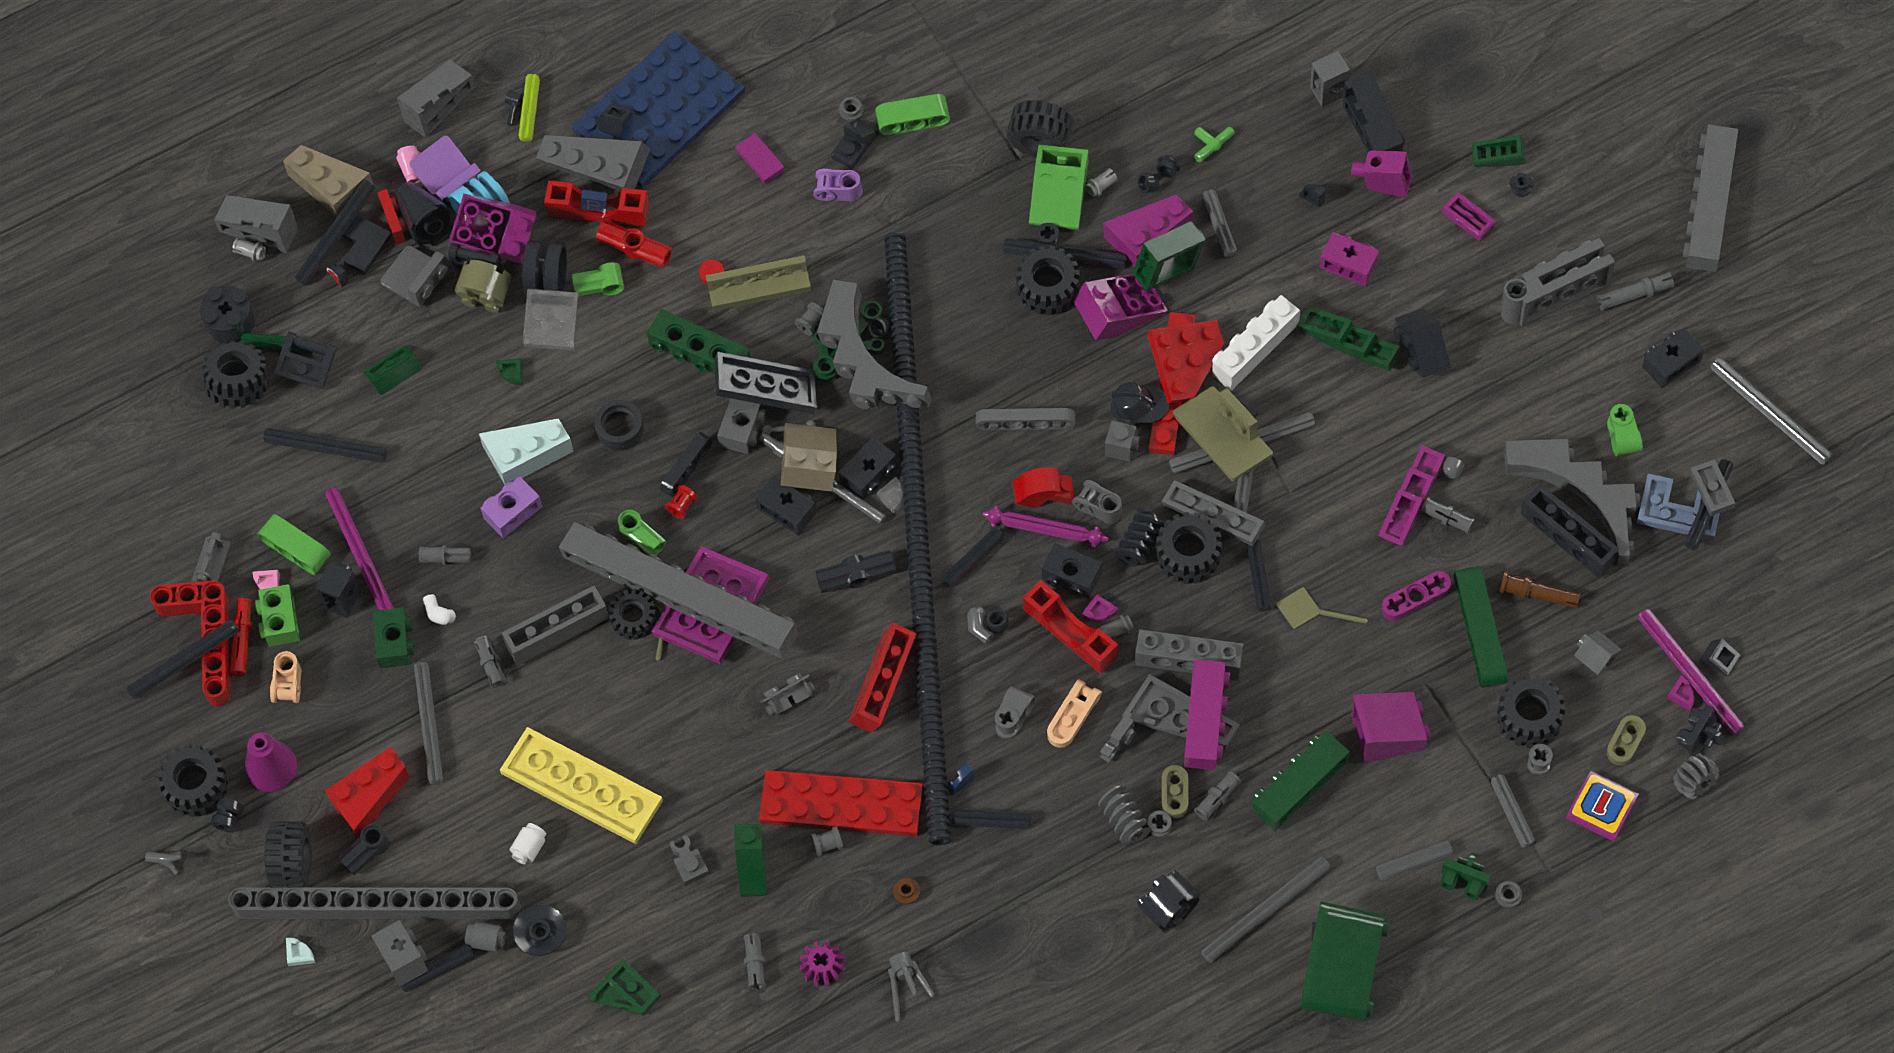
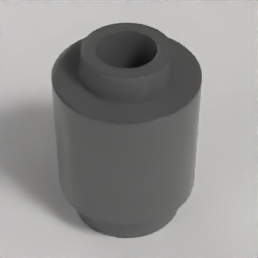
M482 922L468 924L465 944L471 945V948L498 952L499 948L504 947L506 932H503L502 926Z

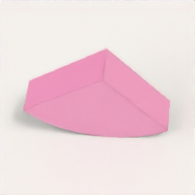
M279 570L253 572V578L260 590L280 586Z

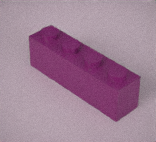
M1194 660L1184 767L1216 770L1217 761H1222L1223 745H1218L1219 736L1224 737L1226 721L1221 720V712H1227L1228 696H1223V689L1229 688L1230 672H1225V662Z

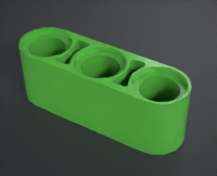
M942 94L888 102L879 105L875 110L879 131L883 135H894L940 127L950 121L946 97Z
M275 514L271 516L257 533V536L266 545L312 575H315L331 556V553L322 544Z

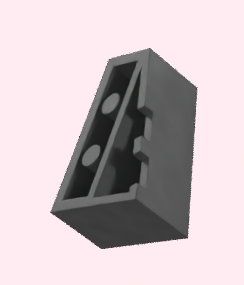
M226 195L214 220L218 231L221 233L239 237L255 244L260 242L265 247L284 253L288 252L299 229L290 205Z

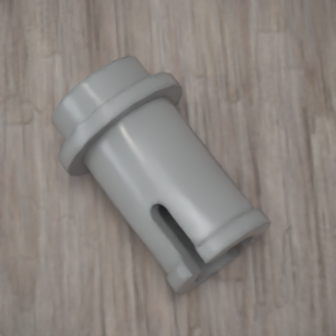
M1108 168L1095 179L1087 181L1085 189L1091 197H1099L1102 195L1103 190L1118 181L1115 173L1110 175L1113 170Z
M239 237L235 239L232 246L233 253L250 257L254 262L262 261L266 254V247L262 243L257 242L255 244Z

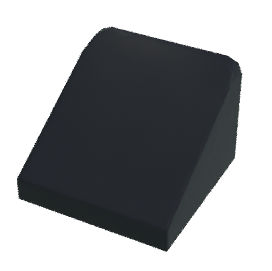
M610 104L600 115L599 131L621 137L632 116V111Z
M1717 639L1710 642L1700 661L1728 676L1740 654L1723 639Z

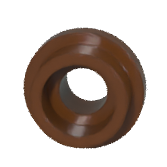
M903 878L894 885L893 894L899 903L908 905L914 903L919 898L920 888L915 880ZM904 887L911 888V892L908 894L902 893V889Z

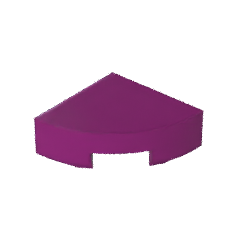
M1097 594L1082 613V618L1095 622L1105 621L1118 612V607Z
M1681 675L1668 694L1667 699L1691 711L1694 703V692L1689 680Z

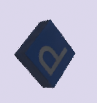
M583 190L581 209L606 213L607 193Z

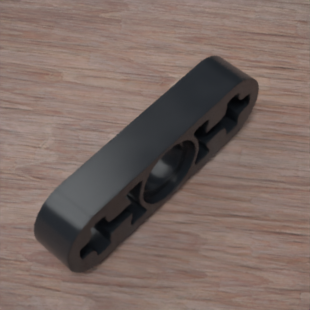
M699 432L664 477L660 491L670 497H674L677 494L678 486L684 485L711 448L713 442L711 437L702 432Z

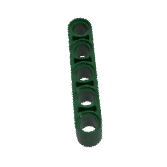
M1480 566L1454 570V582L1480 687L1485 688L1507 684L1506 665L1482 569Z

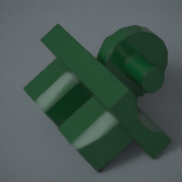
M1471 853L1469 859L1459 856L1457 862L1445 858L1441 872V887L1454 891L1457 882H1463L1467 884L1464 895L1473 900H1478L1482 892L1487 891L1491 875L1482 872L1484 865L1475 862L1477 857L1475 853Z

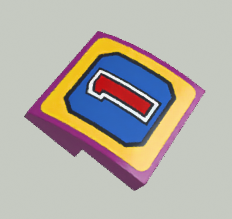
M1590 771L1566 819L1611 841H1615L1639 794Z

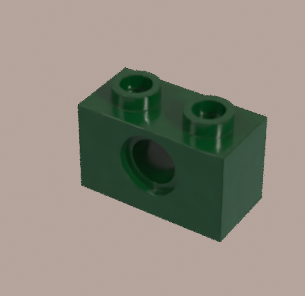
M404 607L373 611L376 659L380 669L411 665L410 655H415L413 639L409 640V632L413 631L411 616L406 615ZM392 635H400L397 640H389Z

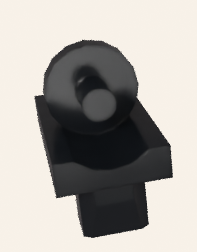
M1707 705L1705 710L1693 708L1688 718L1689 724L1695 726L1693 731L1682 728L1677 734L1678 744L1688 749L1690 756L1695 757L1703 751L1704 747L1710 749L1713 744L1721 745L1725 740L1724 736L1720 733L1723 726L1719 724L1720 720L1714 714L1715 707Z

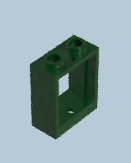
M1188 222L1143 243L1132 274L1143 288L1149 291L1194 270L1206 241L1203 233L1192 222Z

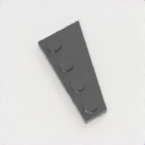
M1149 674L1123 713L1122 718L1126 715L1133 719L1136 724L1186 738L1190 696ZM1221 714V720L1226 721L1224 737L1219 736L1218 745H1223V749H1227L1240 729V724Z

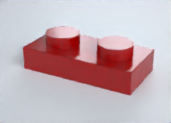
M387 189L377 192L396 245L406 242L403 232H406L407 228L403 217L398 218L396 212L400 210L395 197L390 198Z

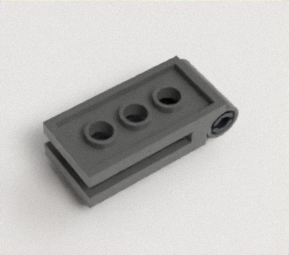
M1601 239L1585 241L1573 251H1564L1556 259L1537 264L1534 269L1522 274L1521 279L1509 280L1505 284L1500 311L1502 319L1509 324L1520 323L1521 327L1610 286L1615 261L1610 254L1603 257L1605 245Z

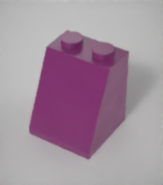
M1414 692L1353 695L1351 717L1364 763L1426 750L1427 740H1430V731L1428 725H1423L1421 716L1424 715L1423 706L1420 700L1416 701Z

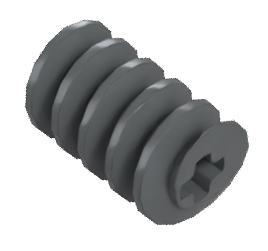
M1120 784L1106 792L1101 797L1098 806L1104 811L1103 814L1106 819H1109L1111 827H1114L1115 834L1120 836V842L1124 845H1129L1144 839L1151 832L1152 828H1142L1147 823V820L1145 818L1137 820L1142 812L1140 810L1132 811L1137 804L1135 801L1127 803L1131 795L1130 793L1121 794L1126 787L1124 784Z

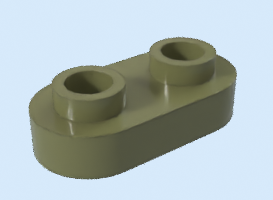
M1630 715L1621 720L1607 748V757L1613 764L1622 766L1632 760L1646 731V725L1640 717ZM1634 729L1636 733L1632 735L1627 730ZM1621 750L1625 755L1618 756L1615 752Z
M1171 765L1162 773V810L1168 813L1171 818H1180L1188 810V774L1183 767L1178 765ZM1173 778H1177L1180 782L1178 784H1172L1170 780ZM1173 803H1177L1180 805V807L1178 809H1173L1170 807V805Z

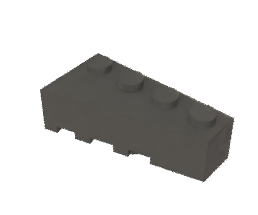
M544 135L536 159L545 166L620 191L622 188H636L650 148L642 141Z

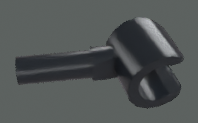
M509 90L505 97V103L511 105L507 125L513 126L515 112L522 104V98L519 93Z

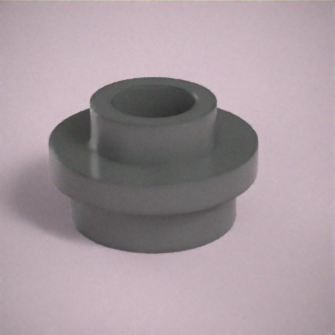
M854 97L845 98L839 106V114L846 121H855L864 112L863 104ZM849 109H855L854 112H848Z
M1503 882L1496 888V901L1505 908H1513L1521 902L1522 890L1514 882ZM1506 892L1512 893V894H1513V898H1511V899L1505 898V897H1504V893H1506Z

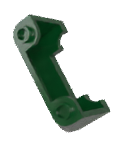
M1320 902L1300 1009L1365 1021L1366 1016L1372 1017L1374 1001L1369 999L1381 937H1387L1390 921L1385 920V914Z

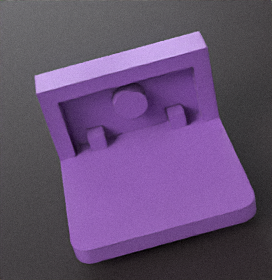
M443 136L409 162V167L427 191L440 201L444 199L446 202L449 201V194L463 184L467 188L470 185L469 181L472 178L478 179L475 175L481 171L475 163L472 165L468 163L448 136Z

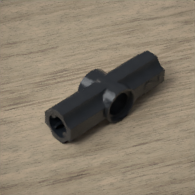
M890 550L866 557L852 555L845 558L841 564L816 570L815 573L821 593L847 586L849 588L863 587L872 579L896 573V567Z

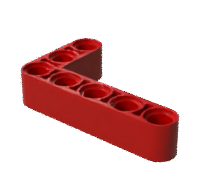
M218 581L160 585L150 592V601L155 611L161 616L201 614L202 637L229 620V598L223 585ZM213 594H220L216 599H210ZM188 596H195L191 601H184ZM169 598L167 602L159 604L160 600ZM221 617L219 621L210 623L213 618ZM230 638L202 656V688L208 702L214 707L224 706L230 700ZM221 664L218 670H211L214 665ZM217 688L222 689L218 694H211Z

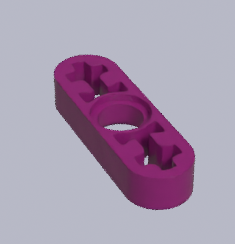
M1437 571L1388 595L1382 603L1383 616L1390 621H1397L1445 597L1450 591V577L1444 572ZM1436 580L1439 583L1444 582L1443 589H1440L1439 586L1434 587ZM1412 591H1420L1424 598L1419 602H1414L1409 598V594ZM1389 604L1399 605L1398 612H1395L1393 609L1389 610Z

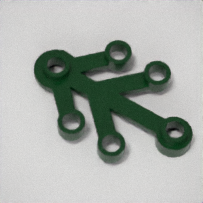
M868 301L862 306L863 317L859 320L860 336L867 329L872 319L882 317V307L876 301ZM871 312H875L877 314L875 316H868V314ZM816 331L814 333V341L818 345L819 358L815 361L813 370L817 378L831 380L837 375L833 364L837 348L829 356L828 347L817 339L818 333ZM881 338L863 341L866 350L871 351L872 354L879 355L884 352V341ZM874 344L881 345V347L878 349L873 348L872 346ZM829 367L830 370L822 371V368Z

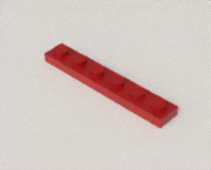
M1170 312L1168 327L1195 323V315ZM1159 379L1158 388L1164 391L1161 379ZM1182 402L1169 404L1166 415L1152 424L1149 444L1150 453L1175 454L1179 422L1174 417L1173 410L1180 407Z

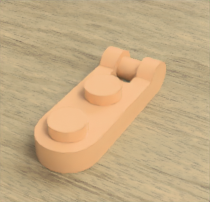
M1080 679L1076 681L1048 726V740L1053 746L1058 748L1065 747L1072 742L1090 711L1099 701L1102 691L1097 688L1091 689L1087 687L1086 683ZM1082 695L1087 699L1085 702H1083L1082 700L1078 699V697Z

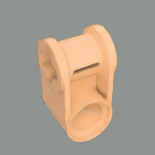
M281 652L275 657L273 679L270 686L272 703H276L278 700H293V703H299L302 670L296 656L291 652ZM293 663L291 669L282 670L285 664Z

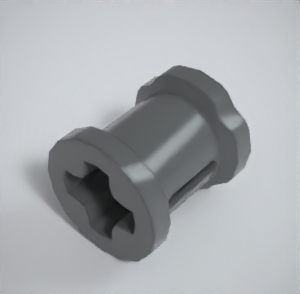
M813 302L808 304V310L804 315L795 320L797 328L808 336L815 333L814 329L820 323L824 311L823 308Z
M1544 744L1534 745L1529 752L1528 770L1534 775L1541 776L1546 774L1550 770L1553 758L1552 750Z
M836 826L832 827L831 831L819 835L811 834L818 857L822 856L823 852L836 848L839 850L843 849L842 840Z

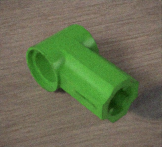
M606 263L601 265L598 270L572 274L576 297L600 292L605 295H616L624 290L621 266L618 263Z
M626 510L620 514L618 518L620 535L625 540L635 544L647 556L649 554L657 556L665 546L666 540L641 520L638 512ZM629 522L636 524L633 528L624 527Z

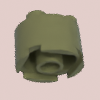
M470 260L468 264L465 261L455 292L462 298L461 303L466 306L475 307L476 304L485 306L486 310L498 313L504 304L512 276L505 270L503 274L497 272V266L487 262Z

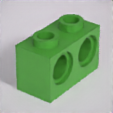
M290 585L258 590L260 599L255 602L257 613L262 615L263 623H259L261 638H266L269 647L300 641L294 595ZM273 602H280L278 606L270 607ZM277 625H284L283 628L278 631L273 630V628Z

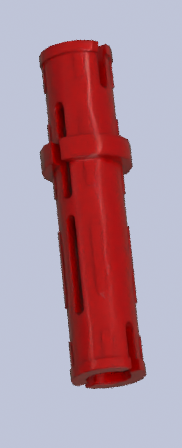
M239 598L236 600L235 620H233L238 628V633L233 636L231 666L229 673L233 676L246 675L250 630L253 629V622H251L253 601L248 598Z

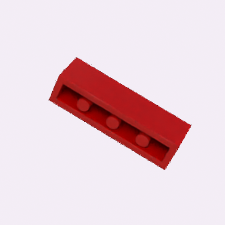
M892 623L883 632L848 721L849 723L871 733L881 725L916 633L895 623Z

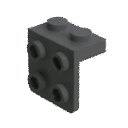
M406 246L381 278V284L416 306L421 307L449 270L445 256L436 251L432 257H429L412 246Z

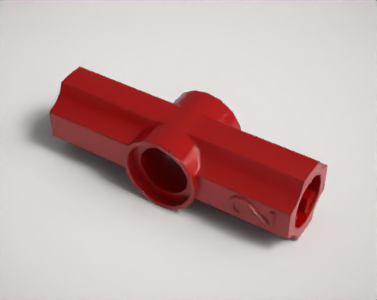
M607 220L601 222L596 235V241L624 252L629 259H641L662 269L669 263L673 252L672 247L645 237L638 229H626ZM631 243H639L636 246H630Z

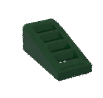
M1521 135L1472 143L1474 167L1526 164L1525 144ZM1503 148H1506V155H1502ZM1512 148H1516L1517 153L1512 154ZM1481 149L1486 150V158L1481 157ZM1491 149H1496L1495 157H1492Z

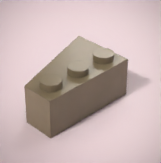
M300 145L283 160L288 176L336 218L363 180L366 179L373 183L369 172L303 145Z

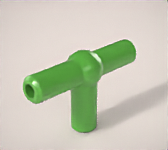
M1198 127L1194 135L1207 145L1195 154V159L1198 162H1202L1214 151L1220 150L1222 144L1235 134L1234 129L1227 127L1214 138L1204 129Z

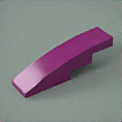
M1421 445L1401 489L1396 494L1378 537L1403 546L1446 458L1444 454Z

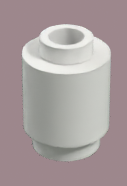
M528 823L526 827L521 829L510 848V851L513 853L512 858L521 864H526V862L532 863L545 842L546 832L537 825Z

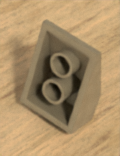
M785 423L781 486L832 492L837 458L836 429Z

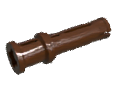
M1504 571L1499 591L1502 594L1508 592L1520 595L1522 599L1528 597L1538 598L1577 609L1580 592L1534 582L1529 576L1523 578L1510 575L1509 571Z

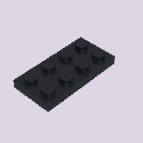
M717 352L715 356L716 396L814 414L817 408L814 370Z

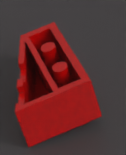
M389 747L325 790L330 803L356 839H358L361 831L370 825L372 821L375 822L379 817L380 811L388 802L392 801L410 776L399 756L392 747Z

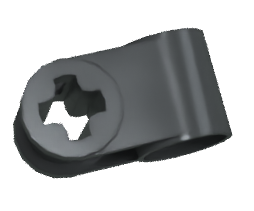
M1085 480L1083 490L1078 497H1074L1072 500L1073 505L1081 512L1090 514L1107 524L1119 522L1123 516L1120 497L1094 481ZM1108 506L1116 507L1112 511H1108L1105 509Z
M1013 686L1009 687L995 714V728L999 737L1002 739H1012L1018 734L1022 724L1033 709L1036 700L1034 695Z

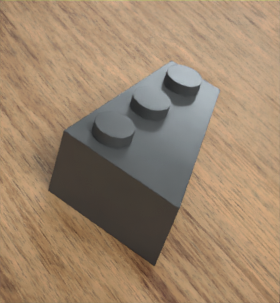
M448 60L397 97L404 122L426 138L475 88L471 74L452 60Z

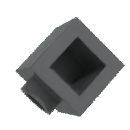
M1111 420L1105 441V456L1130 462L1133 451L1137 452L1140 437L1136 436V426Z
M1596 631L1590 635L1586 633L1578 641L1577 646L1579 649L1574 656L1599 675L1609 670L1622 649L1600 631Z

